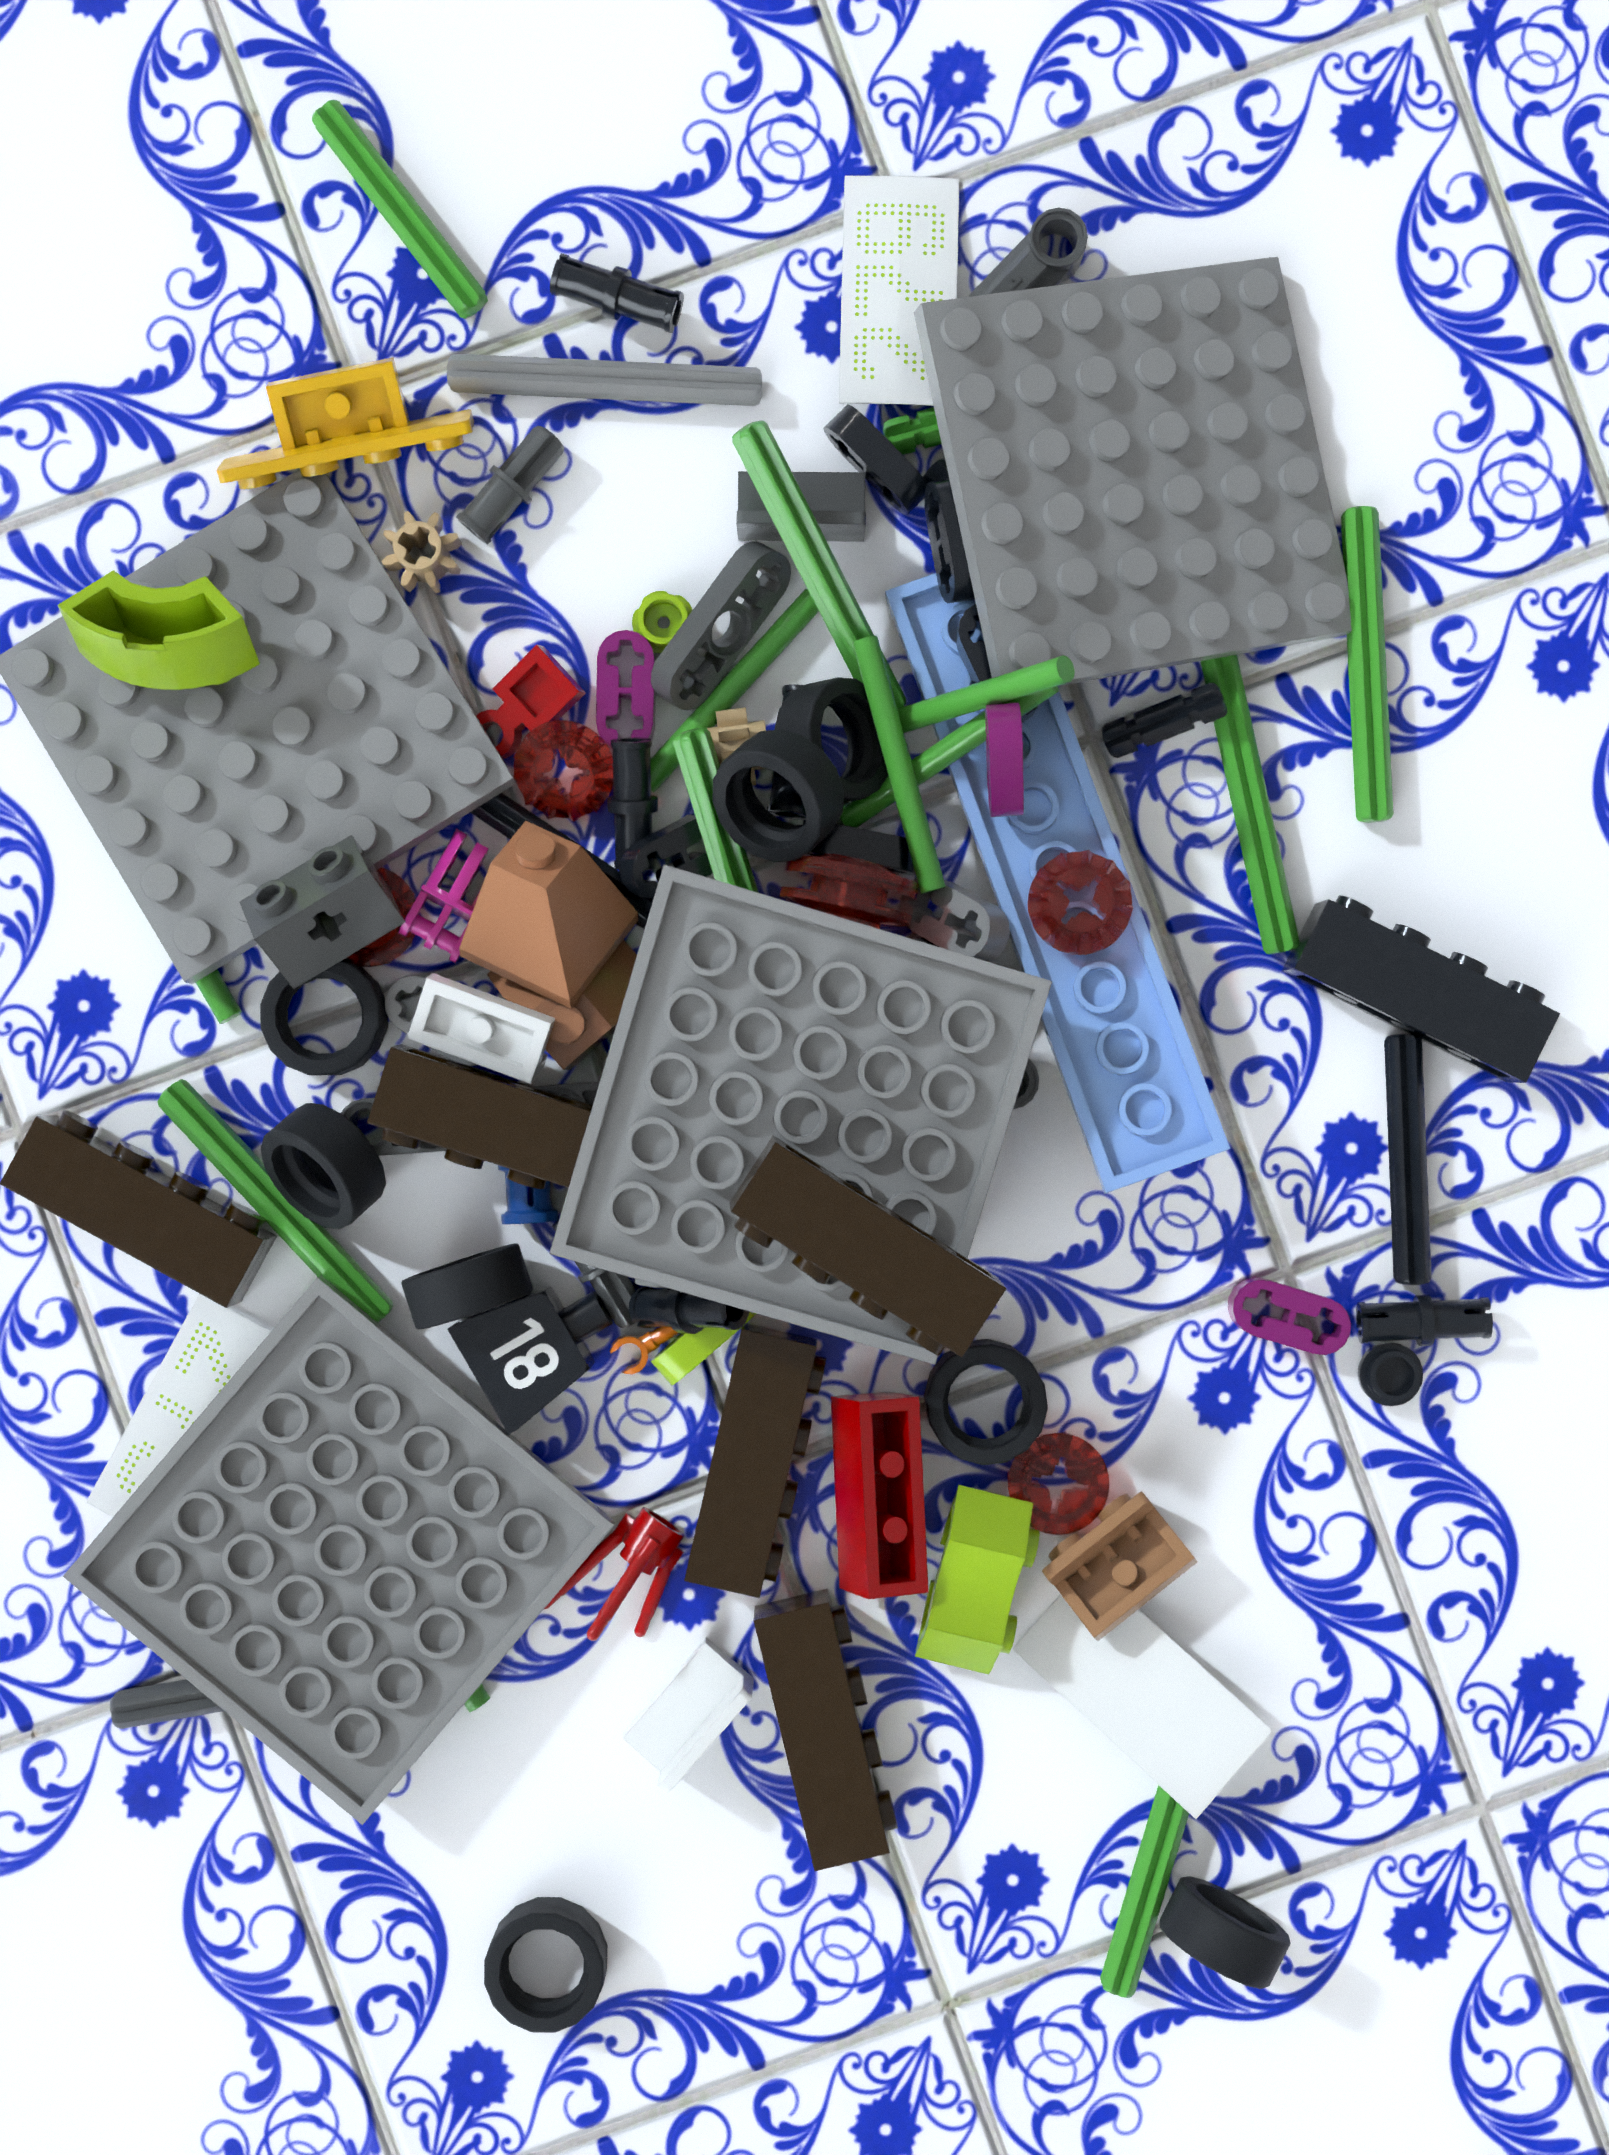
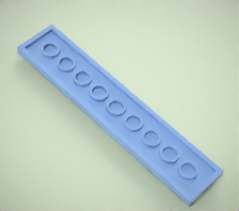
M936 573L886 590L885 599L922 699L926 700L972 685L973 682L957 650L955 637L960 619L967 609L976 604V601L970 600L947 604L940 593ZM980 621L976 622L975 632L970 638L973 643L984 641ZM1057 692L1041 703L1033 716L1022 723L1024 815L990 817L986 741L949 765L948 770L998 906L1005 913L1009 921V936L1022 971L1052 981L1041 1016V1023L1104 1194L1227 1151L1230 1149L1061 694ZM985 708L933 724L938 742L980 714Z

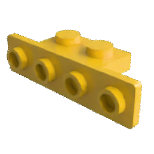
M394 357L268 382L266 390L282 447L226 458L221 462L216 471L220 483L237 481L239 489L258 488L277 481L275 474L277 472L300 468L303 477L322 475L337 470L339 468L338 460L361 455L365 464L382 463L400 457L402 455L401 447L425 443L427 451L454 448L464 443L462 435L473 432L474 419L471 409L409 421Z

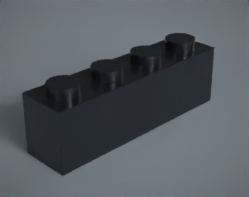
M1339 895L1336 902L1327 899L1314 904L1299 935V946L1291 951L1282 972L1408 1034L1420 1035L1422 1041L1507 1083L1527 1082L1560 1015L1559 1012L1542 1004L1546 997L1542 992L1514 980H1509L1507 986H1504L1485 976L1488 967L1482 962L1458 952H1452L1450 958L1433 951L1427 948L1431 939L1425 934L1402 924H1395L1393 930L1370 919L1374 912L1371 908L1349 897Z

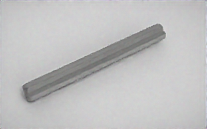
M452 354L449 356L447 364L448 386L450 390L457 393L756 406L760 404L762 398V373L756 367Z

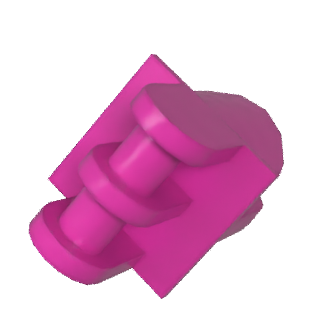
M457 828L426 884L422 885L419 895L405 918V923L402 924L399 933L407 936L410 931L425 939L424 947L430 950L436 945L451 954L449 960L455 964L460 957L459 947L466 928L461 937L444 929V926L452 913L469 923L479 893L472 906L464 902L463 898L489 848L477 842L449 893L440 889L468 835ZM427 899L443 907L436 923L419 915Z

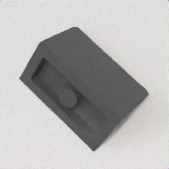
M738 471V511H736L738 541H783L748 472ZM792 472L826 541L864 542L866 529L865 472Z

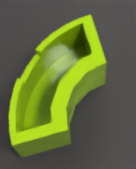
M113 570L57 605L80 653L104 673L129 684L161 690H183L220 685L260 664L243 616L206 576L183 586L155 589L131 583Z
M958 1485L940 1544L945 1546L936 1580H930L929 1593H927L915 1657L989 1675L1000 1652L1010 1653L1017 1628V1616L1009 1614L1013 1595L1022 1567L1031 1568L1033 1566L1039 1543V1530L1030 1528L1033 1509L1032 1502Z

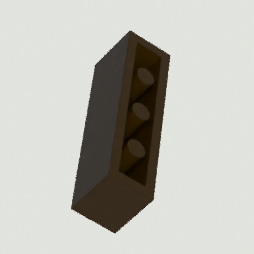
M400 1044L390 1047L367 1123L384 1128L381 1138L396 1145L419 1149L421 1141L446 1148L444 1158L465 1167L482 1169L484 1161L509 1168L506 1178L524 1186L544 1189L546 1181L569 1188L593 1105Z
M63 1110L60 1116L45 1115L35 1117L0 1181V1185L225 1308L242 1302L277 1238V1235L263 1228L266 1221L264 1217L254 1210L235 1202H231L229 1208H226L206 1196L210 1188L189 1175L175 1172L171 1178L151 1167L154 1157L132 1144L119 1141L117 1146L114 1147L94 1136L98 1127L75 1113Z
M772 1135L729 1202L731 1213L739 1217L734 1227L742 1234L766 1248L770 1247L773 1240L778 1241L797 1253L792 1263L798 1269L823 1284H826L832 1275L854 1289L849 1296V1299L854 1304L880 1320L884 1319L888 1311L910 1324L909 1329L905 1333L910 1339L938 1356L946 1347L960 1357H963L1007 1289L1000 1279L774 1135Z
M749 1323L742 1327L684 1581L760 1598L764 1580L776 1582L784 1544L773 1542L778 1517L790 1520L798 1482L787 1480L792 1455L804 1458L812 1426L811 1419L801 1417L806 1393L819 1394L827 1358L815 1355L817 1339Z
M827 1588L755 1606L753 1621L814 1871L889 1854L887 1831L898 1829L890 1790L877 1791L872 1771L874 1768L882 1767L883 1762L875 1729L862 1730L857 1707L867 1705L868 1701L860 1667L847 1668L842 1648L843 1644L853 1642L844 1604L832 1607Z

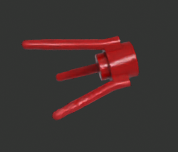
M646 1507L641 1509L636 1518L625 1513L615 1530L597 1545L544 1609H548L561 1596H564L623 1542L625 1546L619 1554L630 1565L598 1612L596 1619L587 1631V1638L591 1641L597 1640L640 1574L643 1572L651 1575L655 1568L658 1567L634 1629L637 1637L645 1636L671 1571L684 1553L678 1546L685 1535L672 1523Z

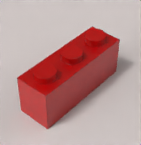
M894 1392L831 1396L839 1588L866 1599L929 1593L919 1396Z

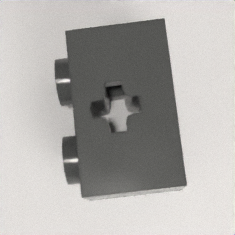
M352 835L333 846L319 850L310 860L280 878L262 884L253 894L239 902L254 940L293 989L405 923L389 886Z

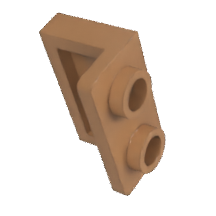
M1142 1491L1133 1498L1128 1494H1124L1109 1503L1098 1515L1101 1523L1082 1538L1076 1533L1061 1541L1048 1555L1051 1563L1042 1570L1048 1581L1056 1587L1097 1641L1106 1636L1198 1562Z

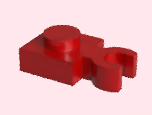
M536 644L492 688L504 703L497 710H485L476 716L485 731L495 723L502 728V741L495 747L501 757L505 759L518 750L522 741V730L525 727L534 736L542 737L586 692L544 646Z

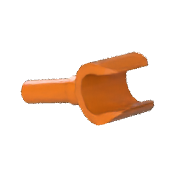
M658 1327L640 1337L625 1334L618 1337L612 1343L610 1354L626 1343L637 1345L641 1350L639 1361L622 1370L624 1374L633 1375L645 1367L649 1353L679 1333L673 1330L672 1327Z

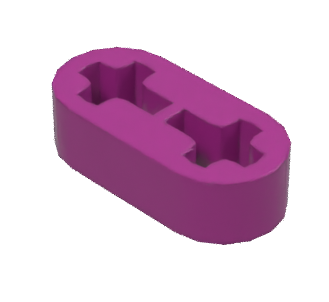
M629 630L616 631L606 637L600 645L597 655L596 725L598 734L605 745L611 750V740L620 738L617 730L608 728L609 720L620 718L621 699H631V711L634 718L644 721L643 729L632 730L631 737L649 738L652 740L655 731L656 693L651 685V673L656 662L655 655L645 637ZM626 645L633 647L637 657L645 658L643 665L634 666L632 669V687H621V674L618 666L609 665L610 657L620 656L622 646Z
M1019 703L985 705L987 788L990 817L1024 815L1023 737Z
M1251 1277L1242 1280L1233 1287L1228 1297L1227 1308L1231 1320L1238 1328L1259 1338L1312 1354L1328 1355L1342 1348L1350 1336L1351 1321L1347 1311L1341 1304L1322 1295L1269 1279ZM1261 1289L1267 1290L1265 1300L1275 1306L1284 1308L1282 1317L1278 1319L1268 1315H1260L1257 1324L1251 1323L1252 1313L1243 1309V1302L1246 1297L1257 1298ZM1321 1308H1327L1325 1313L1326 1319L1334 1323V1329L1331 1334L1321 1333L1317 1342H1312L1313 1332L1304 1326L1294 1323L1296 1314L1298 1312L1311 1317H1317L1321 1312Z

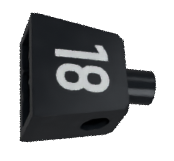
M548 1286L498 1307L465 1317L447 1328L505 1430L510 1435L592 1367L595 1361L584 1340L612 1325L613 1321L595 1291L564 1308L553 1288Z

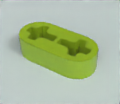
M749 1311L747 1322L751 1320L757 1313ZM704 1328L696 1334L681 1333L658 1353L651 1363L673 1386L738 1330Z

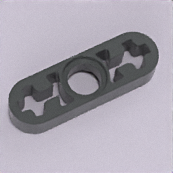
M757 541L742 545L733 554L657 658L651 673V685L659 697L681 710L695 709L708 699L787 590L791 578V566L785 555ZM758 570L762 573L759 579L756 576ZM738 596L744 599L742 604L735 601ZM729 611L730 624L727 631L722 637L713 641L712 628L715 621L721 614ZM700 648L707 651L704 656L697 653ZM683 673L687 675L684 682L680 680Z

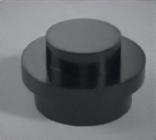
M1383 1342L1374 1345L1365 1352L1358 1365L1357 1374L1361 1389L1371 1400L1381 1405H1402L1410 1401L1418 1393L1422 1385L1423 1368L1419 1358L1411 1349L1396 1342Z

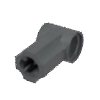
M1058 207L1046 210L1037 217L1031 227V231L970 293L969 297L1055 286L1065 282L1079 268L1086 249L1088 235L1086 225L1081 217L1070 209ZM1047 235H1062L1072 245L1073 252L1064 258H1052L1043 252L1039 242Z

